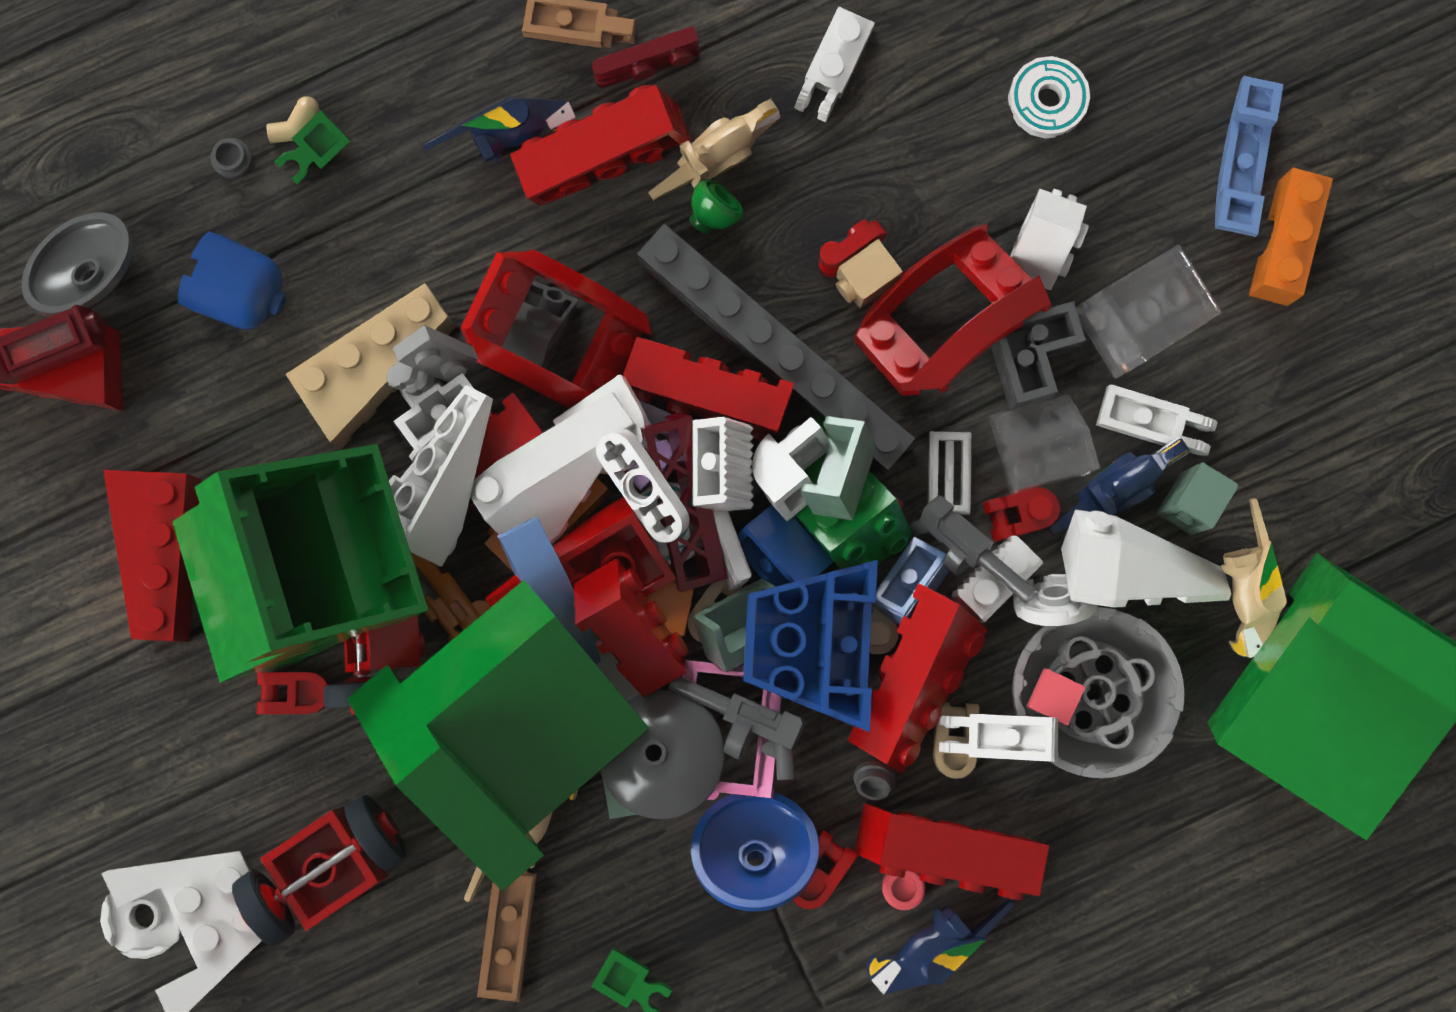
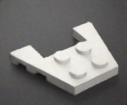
M242 851L111 869L101 873L117 908L161 888L196 963L197 969L155 990L165 1012H189L262 941L244 922L232 894V884L238 878L251 871Z

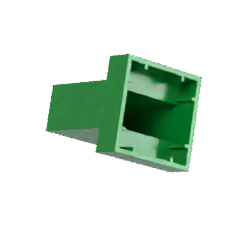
M378 444L218 471L195 486L199 504L172 521L220 683L296 663L366 631L401 623L428 611Z
M1316 553L1288 592L1294 602L1208 720L1207 724L1219 746L1367 841L1456 723V641Z
M525 580L404 681L389 665H386L347 698L395 785L501 891H504L544 856L529 831L649 729L647 724Z

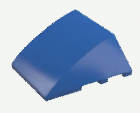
M878 560L748 594L743 681L870 732L872 688H868L872 603L876 602Z

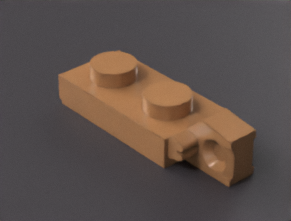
M527 0L522 28L524 37L602 48V46L612 47L613 41L634 44L637 31L635 19L618 17V11L608 8V5L605 3L585 0Z

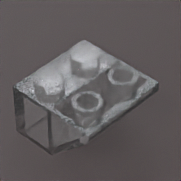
M1070 395L989 416L1011 494L1085 476L1100 469L1089 427Z

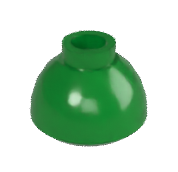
M711 179L699 180L692 193L691 206L693 214L689 218L691 224L703 234H708L711 229L723 230L737 224L743 218V209L734 195Z

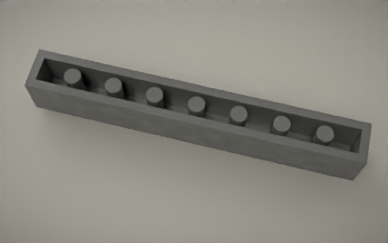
M663 224L637 253L639 265L775 383L779 384L780 379L794 383L792 397L815 417L818 416L823 423L826 416L865 421L877 446L871 465L883 476L913 443L915 438L666 224Z

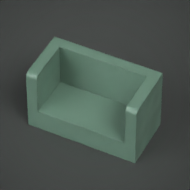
M826 416L823 425L831 438V442L816 485L804 483L800 492L813 514L853 521L877 446L865 421Z
M1202 462L1179 474L1156 514L1189 535L1212 529L1236 492L1238 484Z
M761 578L692 616L708 660L725 672L744 663L748 594L776 586Z

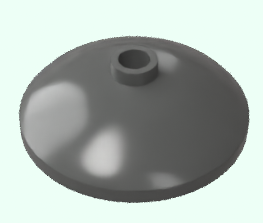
M103 212L88 213L75 217L56 228L37 246L26 264L22 276V293L26 302L36 312L47 317L68 310L74 305L92 309L100 304L119 286L129 269L134 246L129 228L118 217Z
M656 690L646 697H643L641 694L634 696L627 702L647 724L649 729L601 769L604 782L610 793L621 805L640 816L653 819H670L688 814L701 806L712 795L721 779L725 765V754L723 753L725 743L721 729L714 716L704 705L670 690ZM658 745L662 750V755L659 760L654 762L649 757V750L652 746Z

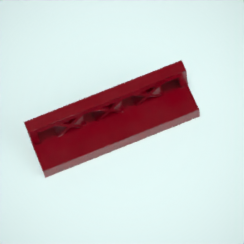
M676 413L664 416L665 421L640 427L645 450L664 478L667 480L673 468L676 470L681 491L679 499L689 514L688 527L690 537L688 541L678 537L674 541L666 543L672 570L677 578L675 579L676 588L679 592H684L728 579L713 510L693 506V418L691 415ZM667 431L672 451L670 459L657 452L654 439L655 434ZM659 460H661L662 462H664V463L666 464V466L664 467L663 471L661 470V465H660V461H659ZM661 497L657 499L658 505L663 502ZM670 514L663 517L661 522L666 527L672 525L675 520ZM678 542L685 545L681 552L679 550ZM691 550H693L699 575L686 579L683 564Z

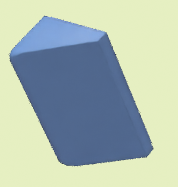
M914 537L876 590V602L872 603V605L898 626L903 616L911 618L919 601L912 597L918 583L936 592L950 570L943 564L947 553Z

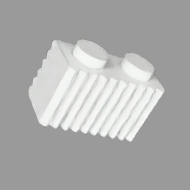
M726 417L693 421V506L715 511L751 509L754 505L750 501L754 496L751 493L754 487L750 484L753 481L750 475L754 471L750 467L753 464V461L750 459L753 453L750 449L754 446L750 442L753 438L750 434L753 428L750 425Z
M1018 536L1006 538L1002 544L998 545V549L992 551L994 555L1025 581L1043 564V561ZM979 566L975 568V572L969 574V578L963 580V584L959 585L957 590L952 591V598L977 621L984 623L1013 592L985 568Z

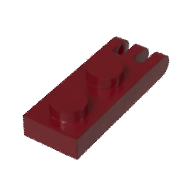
M690 26L598 58L592 63L595 82L597 86L605 88L632 78L634 80L647 79L653 76L656 70L669 65L672 67L687 65L694 60L695 56L699 55V40L694 26Z

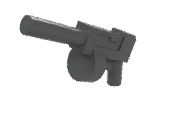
M937 496L924 507L921 518L911 523L910 529L913 535L921 536L930 533L950 548L943 564L955 575L961 574L969 566L974 569L980 564L1024 603L1027 604L1036 595V589L990 551L993 542L959 513L956 514L953 511L954 506L944 497Z
M682 677L670 682L668 690L724 714L723 720L733 724L724 746V754L741 760L755 733L769 739L761 746L760 750L762 753L776 759L777 780L795 779L793 750L805 726L803 718L788 711H784L781 714L738 694H733L732 699Z

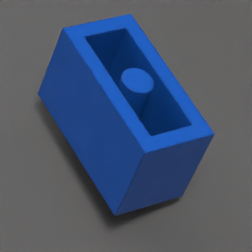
M773 505L769 506L748 523L737 535L748 564L761 578L776 587L819 576L833 563L822 546L799 524L795 515L786 521Z

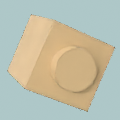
M877 239L838 267L836 278L839 281L836 283V287L848 303L854 301L861 309L886 291L902 275L903 271L879 239Z

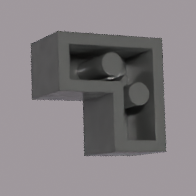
M1074 301L1051 307L1045 313L1041 310L1025 319L1023 326L991 346L1010 411L1050 400L1058 392L1048 358L1076 351L1086 341Z

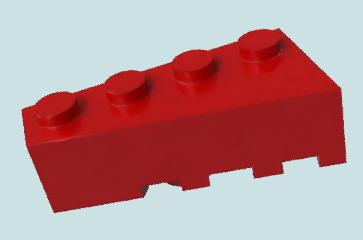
M104 323L106 335H103L107 348L15 385L0 383V389L123 411L120 331ZM23 327L1 328L0 337ZM67 327L12 349L9 352L14 364H17L69 343L74 338L70 328Z

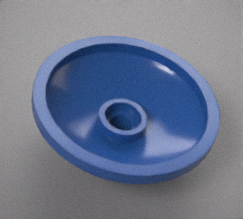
M774 792L773 798L731 794L714 803L697 823L691 842L692 864L701 885L719 902L744 911L770 910L792 901L810 883L818 864V836L807 813L797 803L781 794ZM753 858H759L763 861L759 866H752L748 862Z

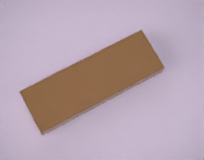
M526 871L525 874L517 878L504 891H501L492 882L477 997L513 1002L521 1000L537 872Z

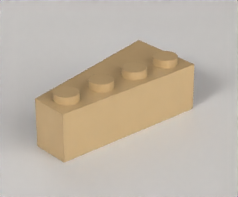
M425 283L286 373L289 381L329 442L342 449L352 439L351 436L363 423L366 424L377 412L376 409L392 392H396L397 389L389 386L386 378L389 368L392 365L395 366L397 362L393 347L424 325L446 335H449L455 328V325Z

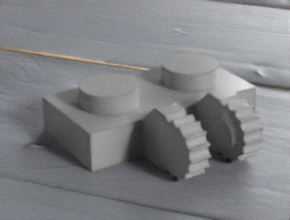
M424 325L393 347L397 362L387 372V383L397 390L405 389V392L410 395H422L423 391L426 392L432 387L435 377L450 382L461 373L465 375L468 369L477 364L478 357L472 346Z

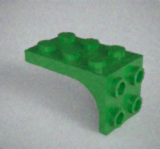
M816 416L814 418L815 422L822 428L830 443L831 438L823 425L824 423ZM827 452L804 470L813 485L817 483ZM870 471L868 472L853 521L813 514L808 505L795 515L822 546L838 570L878 560V566L890 555L901 552L913 535L897 499Z

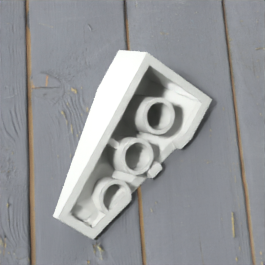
M467 385L435 423V436L423 448L417 445L409 455L413 463L402 477L399 478L393 475L389 480L410 552L441 567L447 556L455 549L457 538L463 529L493 401L491 397Z
M610 392L496 461L474 480L470 498L484 520L499 535L537 517L551 544H553L569 526L567 521L578 504L586 501L592 492L589 488L604 468L598 460L596 453L599 440L615 429H627L632 432L636 424L615 394ZM617 444L611 450L615 456L623 444Z
M1075 509L1061 548L1071 601L1107 607H1125L1128 600L1144 599L1147 605H1160L1163 598L1176 597L1184 603L1227 601L1230 599L1231 590L1226 574L1223 573L1220 566L1117 516L1108 515L1101 511L1088 512Z

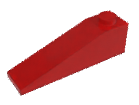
M624 497L589 517L553 545L573 589V583L618 558L625 570L632 568L638 575L644 588L642 593L645 597L677 579L657 541L648 533ZM514 575L486 597V602L490 608L520 584L519 578Z

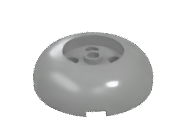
M1098 607L1095 614L1078 623L1041 627L1024 647L1017 661L1013 677L1012 696L1016 716L1046 717L1026 707L1044 668L1058 674L1068 672L1073 676L1074 682L1085 686L1068 726L1058 722V761H1049L1055 766L1067 772L1090 778L1118 777L1146 766L1170 743L1174 736L1172 734L1177 725L1180 711L1183 712V677L1171 647L1152 626L1142 619L1117 609ZM1102 655L1109 657L1112 662L1110 671L1105 674L1098 672L1095 667L1096 659ZM1090 684L1096 685L1099 690V695L1096 699L1090 700L1087 697L1086 692L1090 690ZM1118 694H1124L1129 699L1128 708L1124 712H1118L1113 707L1112 703ZM1082 710L1088 712L1091 716V724L1085 729H1080L1075 724V715Z

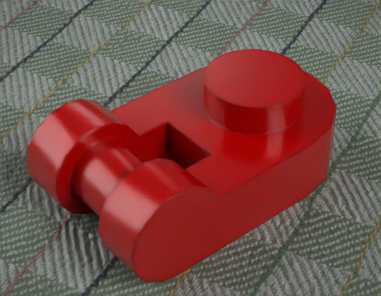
M866 219L861 220L848 231L846 239L840 243L829 241L821 247L818 264L820 273L828 278L837 276L838 267L877 239L882 243L888 235L877 220L868 222Z
M1033 488L982 503L985 515H990L994 528L990 530L993 543L1005 540L1010 536H1020L1042 530L1052 525L1058 519L1060 513V503L1056 495L1044 488ZM1015 507L1019 522L1009 525L1005 510Z
M314 672L257 673V685H261V702H257V714H314L321 712L325 709L324 686L331 683L322 674ZM278 685H287L286 702L278 701Z
M824 829L817 835L819 842L818 860L823 854L834 862V865L829 873H826L817 866L808 886L793 899L797 906L804 909H816L829 899L858 854L848 846L843 849L833 842V836Z

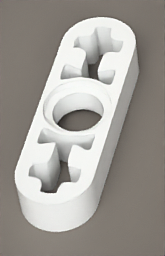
M615 429L604 435L599 440L596 448L598 460L648 533L660 542L674 541L688 528L689 514L638 438L631 431ZM622 443L626 450L623 451L622 455L616 457L611 450L615 445ZM636 461L638 466L625 473L623 469ZM641 474L650 479L653 486L650 496H642L635 490L633 480L636 475ZM661 497L663 502L650 510L648 505ZM671 514L675 522L664 527L660 520Z

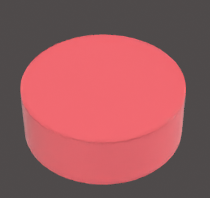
M906 871L905 878L885 875L882 882V892L887 902L899 910H910L919 905L925 894L924 881L919 880L920 874Z

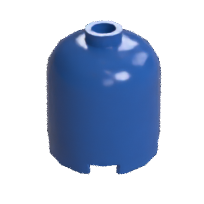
M207 232L191 255V258L198 260L192 276H182L178 291V303L191 311L242 330H251L261 326L271 314L278 316L285 304L287 294L281 292L283 278L276 262L222 234Z

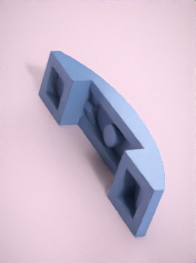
M1243 76L1241 79L1221 161L1215 207L1216 229L1253 237L1258 235L1265 197L1261 195L1267 154L1272 127L1278 120L1284 84Z
M534 517L498 535L497 537L514 574L519 578L520 583L525 580L594 663H600L601 659L590 628L581 632L575 625L574 589L539 519Z

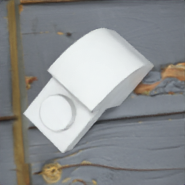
M812 417L802 425L793 428L779 444L770 434L766 435L754 453L752 469L754 470L755 480L773 507L786 521L790 520L808 505L800 491L804 483L812 485L813 483L804 470L825 454L830 445L822 428Z

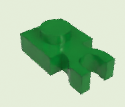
M320 110L291 138L299 147L282 153L275 160V163L281 167L287 160L297 161L300 170L291 179L298 184L306 176L308 166L313 161L321 169L350 142V139Z
M613 947L591 985L592 988L627 1009L633 999L638 1001L644 1012H660L661 1010L650 1003L649 996L652 993L659 992L669 998L673 990L672 987L663 982H651L645 979L650 968L616 947Z

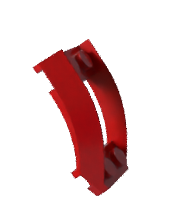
M988 223L971 228L932 251L909 268L868 309L854 336L856 345L902 396L920 395V390L938 389L941 393L947 391L951 381L979 355L1008 334L1023 326L1024 320L1040 310L1045 313L1051 309V302L1040 275L1032 279L987 234ZM952 264H955L992 304L969 320L929 358L890 314L924 283Z
M531 249L530 251L496 253L460 327L467 344H471L477 354V363L527 386L567 409L582 401L619 374L623 376L636 337L641 338L642 334L652 336L648 318L644 312L588 277ZM536 275L563 288L605 313L572 383L502 347Z

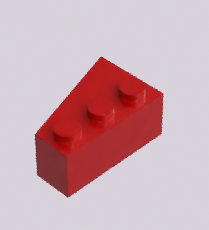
M618 558L573 583L575 625L581 632L590 628L600 638L599 641L595 642L597 649L603 655L609 651L618 661V664H616L617 670L643 697L687 673L685 655L689 652L684 640L678 632L670 633L664 624L666 623V618L662 609L655 600L648 602L642 593L644 588L641 580L632 568L625 570Z

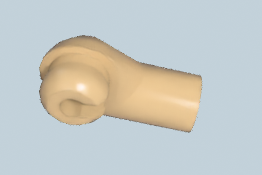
M309 96L302 97L297 101L287 121L267 124V135L270 143L293 141L291 138L320 111L318 102Z

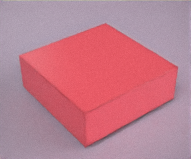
M1044 668L1026 707L1046 717L1058 718L1059 723L1068 726L1085 686Z

